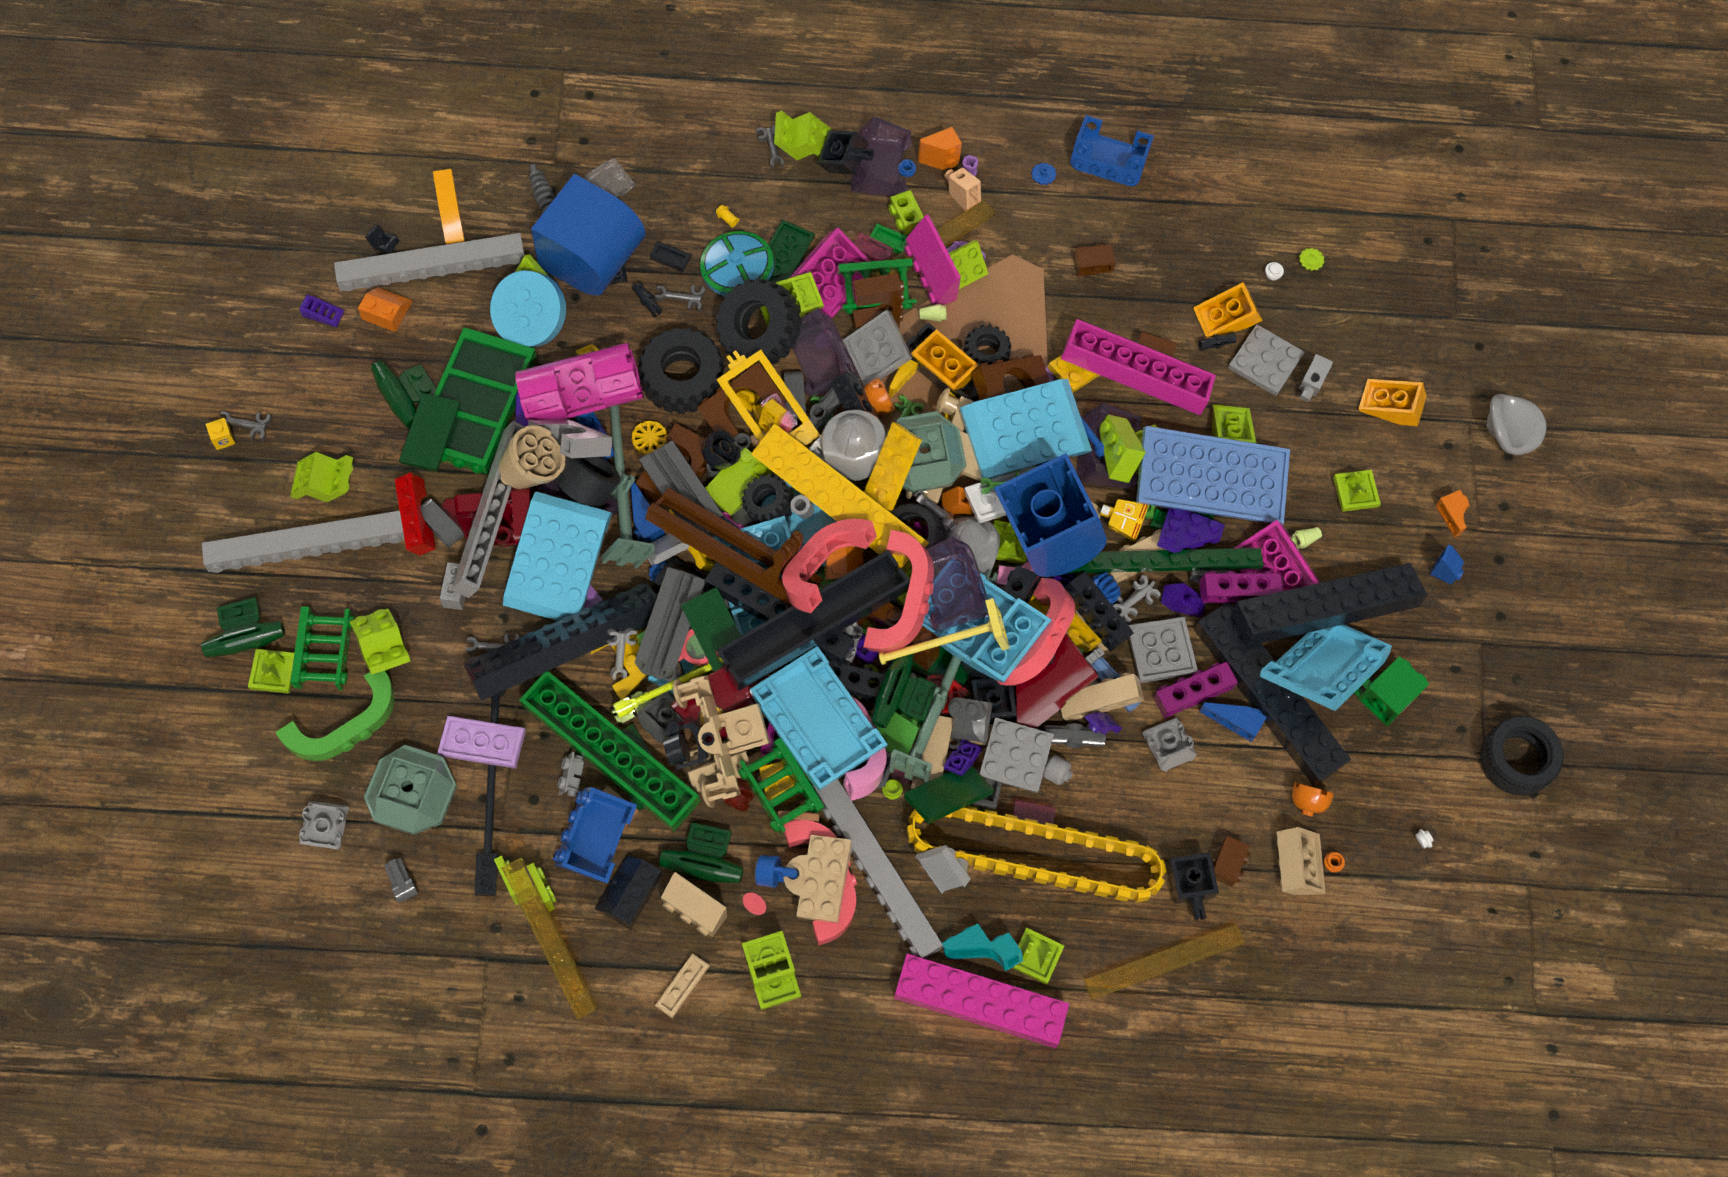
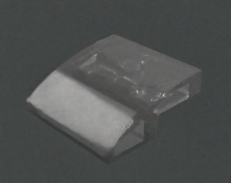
M615 158L601 164L583 178L615 197L619 194L621 196L625 195L636 185Z

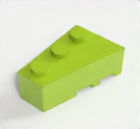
M1107 415L1099 430L1101 441L1104 445L1109 479L1129 483L1146 451L1126 418Z

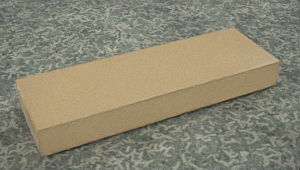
M692 953L655 1004V1007L673 1019L710 965Z

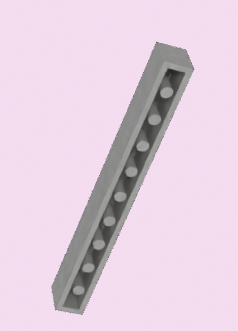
M517 233L335 262L334 265L340 291H352L353 289L370 288L376 285H389L395 282H408L409 280L426 279L432 276L464 273L469 270H482L488 267L519 264L525 254L521 234Z
M512 421L503 430L451 590L468 598L480 588L512 488L501 481L499 462L514 434L525 427L515 421Z
M400 511L204 542L202 543L203 563L208 572L218 573L224 569H241L243 566L248 565L260 566L267 562L279 563L285 559L297 560L309 555L320 556L322 553H339L346 549L358 550L364 546L376 547L388 542L399 543L401 540H404Z
M835 780L820 791L812 784L814 791L824 805L822 813L827 820L831 819L834 824L832 828L835 834L843 839L852 840L851 853L855 858L854 863L859 871L863 870L866 875L864 879L870 888H874L877 893L875 895L877 901L881 906L885 905L888 912L886 914L889 920L897 924L899 928L897 930L903 941L907 940L910 945L908 949L911 955L926 959L941 950L943 944L839 780Z

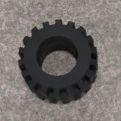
M988 324V327L980 325L979 329L975 327L972 332L968 333L963 352L979 365L983 363L992 365L993 362L998 360L1007 362L1011 353L1010 338L1005 336L1006 332L1004 330H999L1000 327L996 326L993 328L990 324ZM981 346H990L997 353L993 355H985L982 354L977 348Z
M763 474L760 475L759 479L756 477L752 479L753 482H749L747 484L748 488L743 491L745 496H742V506L756 524L785 516L787 521V517H791L793 514L791 511V501L794 498V494L783 479L772 474H768L767 477ZM776 495L772 504L761 507L762 502L767 497Z

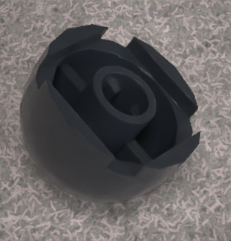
M724 430L714 431L708 435L701 447L706 463L715 469H727L737 463L740 459V448H736L734 437Z

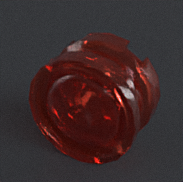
M739 786L741 795L727 798L724 803L734 809L747 812L750 807L749 802L753 801L754 795L749 790Z

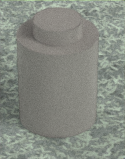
M798 495L791 501V510L798 517L806 519L814 513V505L807 497Z

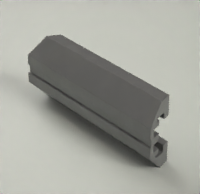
M673 441L638 460L662 496L670 488L725 520L723 514ZM671 509L674 515L678 518L682 519L683 521L687 522L688 524L692 525L698 530L704 532L710 537L716 536L712 532L708 531L702 526L696 524L695 522L691 521L690 519Z
M667 568L634 662L643 674L657 679L673 676L690 628V623L681 604L701 595L705 579L679 569Z

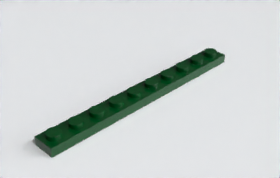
M1261 548L1182 550L1177 553L1168 550L1100 552L1091 561L1078 569L1068 572V574L1084 572L1262 569L1263 558Z

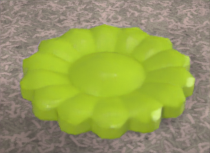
M1305 249L1299 256V262L1307 270H1318L1324 264V256L1317 249Z

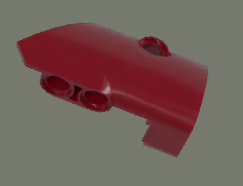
M530 488L511 489V494H509L493 545L508 547L509 545L519 544L532 500ZM483 493L454 496V499H446L440 507L462 530L466 539H468ZM501 533L508 534V538L505 541L498 540V536Z
M1065 633L1048 665L1033 678L1016 684L1017 724L1035 729L1063 708L1067 700L1099 677L1097 671L1085 660L1086 657L1067 633Z

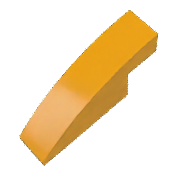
M452 169L433 171L446 245L465 242Z

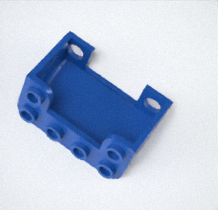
M1086 115L1075 142L1070 161L1071 166L1078 171L1127 186L1137 185L1154 135L1137 131L1133 145L1099 135L1103 120ZM1093 122L1097 128L1090 129L1087 123ZM1145 138L1147 139L1148 143L1146 145H1142L1139 143L1138 139Z
M592 787L584 788L576 796V808L569 814L568 822L570 824L568 829H564L560 841H562L560 849L555 851L553 861H555V866L608 883L615 863L611 862L624 826L631 823L637 805Z

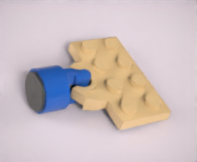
M811 835L808 854L793 858L786 867L782 866L780 857L762 854L758 857L755 865V883L758 886L776 888L779 882L785 883L786 887L795 896L800 897L796 915L798 918L839 923L852 840Z

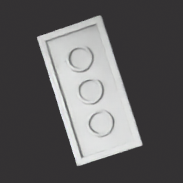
M1036 466L1019 470V475L1025 473L1026 470L1036 468ZM1016 472L990 480L992 482L1009 481L1015 478ZM980 483L964 488V493L978 524L1005 516L1006 513L995 489L991 490L989 494H982V488H987L988 486L985 484L980 485Z

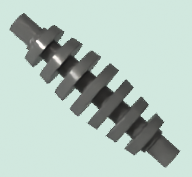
M535 164L529 166L531 171L529 180L534 199L544 213L555 199V196L543 172L538 170Z

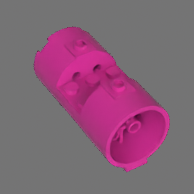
M629 343L517 371L516 383L521 406L527 421L567 419L643 399L642 386L640 387L639 373L632 350H629Z

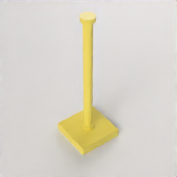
M993 598L985 600L990 617L987 624L888 653L880 652V661L883 665L889 660L989 631L994 633V637L1002 651L1010 649L1001 612Z

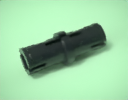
M638 282V285L635 284L632 287V290L639 297L642 306H646L653 317H657V315L659 316L663 310L654 300L653 294L646 290L642 282Z
M1234 332L1222 335L1214 334L1212 337L1199 339L1198 348L1200 351L1234 344L1237 341L1236 334Z

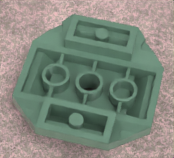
M937 411L898 418L896 423L922 439L903 488L916 493L918 490L927 491L952 486L967 465L959 428ZM927 448L930 451L924 454L920 452V449Z
M404 745L379 760L364 799L375 823L415 835L443 823L457 785L442 756ZM407 785H413V789L410 792H404V788Z

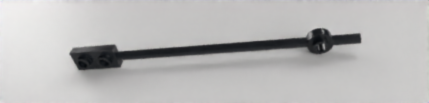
M506 690L490 696V723L498 724L499 701L505 695ZM488 764L484 852L477 853L475 896H497L498 867L494 859L498 858L499 855L498 853H492L496 765Z

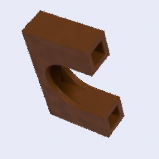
M898 273L853 280V294L856 307L883 303L873 308L853 311L855 331L886 310L891 312L900 329V322L903 321L904 283L903 280H899Z
M1033 354L1023 356L1022 359L1013 357L1008 359L1007 362L998 360L993 362L992 365L983 363L978 365L977 369L971 373L980 401L1006 394L1003 385L1005 374L1018 378L1024 389L1050 382L1042 356H1033Z
M759 362L748 367L747 371L742 375L738 374L733 377L731 383H729L735 394L751 390L759 395L764 404L771 399L781 406L787 403L782 393ZM720 387L711 398L703 399L701 405L697 408L713 431L724 430L735 437L740 434V431L729 416L728 408L731 400L722 387Z
M675 423L666 437V444L673 441L681 454L691 462V469L698 479L699 477L702 478L707 471V463L701 452L705 438ZM644 470L636 485L644 496L657 502L662 495Z
M887 603L864 617V627L867 629L868 627L876 629L891 628L898 623L903 612L891 603ZM922 626L917 636L908 646L939 637ZM940 646L914 653L913 661L928 671L939 657Z

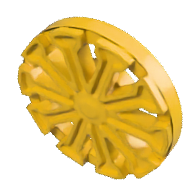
M645 421L640 423L632 432L633 446L641 454H650L655 451L652 446L659 449L666 444L667 432L658 422Z

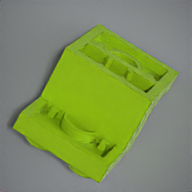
M779 111L776 113L774 144L796 160L812 154L819 157L828 132L832 129L810 112L792 119L783 111Z
M811 272L776 282V284L786 288L795 297V304L799 305L801 310L799 315L802 321L805 320L806 313L824 307ZM763 306L760 309L768 328L770 315L767 307Z
M315 452L298 461L290 497L299 499L308 495L321 501L329 502L345 494L350 486L348 481L353 471V457L345 455L336 460Z
M380 609L373 614L359 616L355 620L350 621L362 657L371 675L410 662L398 625L389 609Z
M502 856L494 859L516 906L540 895L547 912L555 909L553 903L556 902L550 886H544L547 884V880L540 867L536 869L534 863L514 872L509 860L504 861Z
M783 931L742 943L749 974L761 1010L801 998L795 978V969Z

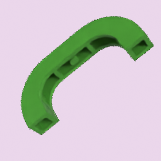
M382 671L371 675L369 672L364 675L373 692L370 706L363 713L327 736L318 739L306 737L300 732L293 721L275 733L292 754L309 761L327 760L342 752L350 751L355 746L354 744L370 738L372 733L387 721L393 710L395 694L387 673Z

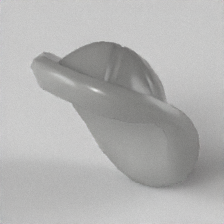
M1497 394L1490 401V413L1487 417L1486 427L1506 453L1523 455L1534 451L1541 445L1546 434L1547 423L1541 410L1531 401L1512 395Z
M862 410L841 412L827 422L822 432L821 448L825 462L848 480L866 479L871 476L887 437V431L883 423L869 412Z
M976 517L954 519L957 526L952 531L947 524L944 525L946 529V543L944 544L943 551L935 558L939 570L942 571L950 559L956 556L986 576L987 572L992 570L999 551L1000 536L996 527L989 521L978 524Z

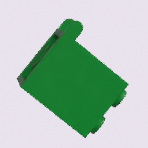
M1399 656L1373 683L1367 679L1362 684L1366 689L1365 691L1359 687L1354 694L1365 707L1388 727L1430 683L1427 682L1423 674L1418 673L1412 668L1409 661Z

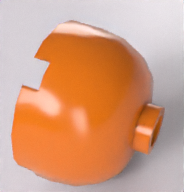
M879 377L870 381L864 387L868 400L875 408L878 416H884L896 410Z
M1294 782L1292 790V800L1295 806L1302 809L1301 814L1312 817L1314 813L1325 812L1329 808L1334 795L1332 792L1302 785Z

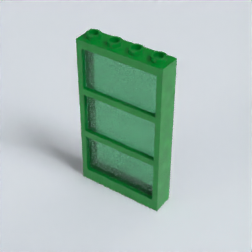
M465 327L463 328L434 396L460 401L461 404L441 461L442 463L446 461L452 463L455 467H465L477 474H488L503 430L509 425L516 408V394L518 392L516 372L533 368L537 359L534 348Z

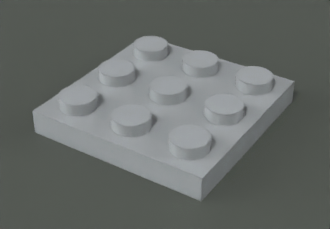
M889 310L884 311L843 339L864 387L877 377L880 380L912 359V355Z
M1256 324L1228 369L1277 396L1305 352Z
M1185 617L1128 625L1134 632L1129 638L1140 683L1189 676L1198 671Z
M995 718L980 775L985 779L1038 793L1054 734Z

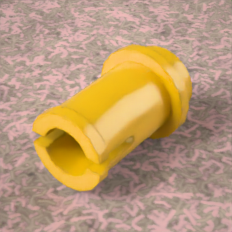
M721 205L716 210L717 217L722 218L731 228L735 227L739 219L728 210V206Z

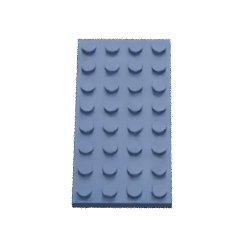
M1149 426L1143 427L1142 446L1146 453L1140 462L1136 503L1270 524L1278 520L1284 524L1290 449Z

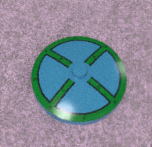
M733 231L718 236L707 245L700 260V270L704 282L712 291L722 296H726L729 291H733V287L737 284H743L744 281L749 279L769 281L774 269V258L768 243L760 236L746 231Z

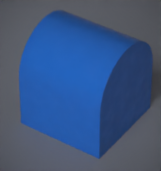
M576 174L570 178L531 228L537 261L540 267L572 287L590 295H601L646 235L643 223L631 208L617 197Z
M1067 453L994 487L1035 574L1042 577H1053L1071 572L1091 561L1105 547L1107 538L1100 518Z

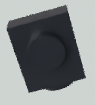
M375 225L365 237L374 250L385 254L392 252L400 242L396 236L385 233L379 225Z

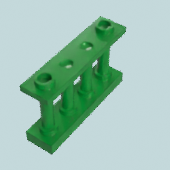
M912 258L838 264L837 275H842L845 279L847 305H842L841 312L846 311V314H853L855 310L873 308L883 304L877 303L856 307L852 285L853 274L861 273V276L865 279L870 278L872 272H879L881 276L888 275L892 270H897L900 280H903L904 283L903 310L911 309L917 303L916 299H909L907 272L913 266Z
M301 607L290 679L294 689H303V682L328 681L335 682L338 690L343 691L344 684H347L348 680L346 664L351 634L350 621L355 620V616L352 615L350 609H345L344 617L315 616L309 607ZM315 624L343 625L342 636L312 635L311 626ZM312 643L340 644L339 655L310 654L308 647ZM306 663H338L336 674L308 673L305 670Z
M781 738L774 741L772 745L774 748H772L770 753L746 766L743 760L740 761L737 771L743 780H747L771 819L769 823L774 832L778 831L781 836L786 831L783 825L808 810L819 813L823 810L824 805ZM776 758L782 760L784 764L783 769L759 783L756 782L751 774L752 772ZM785 776H792L795 781L793 783L794 786L768 801L762 790ZM797 793H802L806 799L804 804L778 818L773 807Z

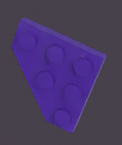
M1168 508L1157 546L1177 553L1181 552L1184 548L1189 547L1193 549L1203 546L1204 543H1217L1221 539L1225 525L1190 511Z

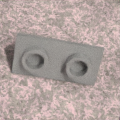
M574 752L563 759L562 769L564 770L557 785L559 788L558 795L567 792L568 796L575 797V794L578 793L580 779L575 778L574 774L582 775L584 761L582 756L576 755L574 758Z

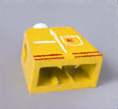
M1118 499L1115 508L1104 504L1100 515L1110 518L1108 524L1110 529L1136 542L1149 505Z

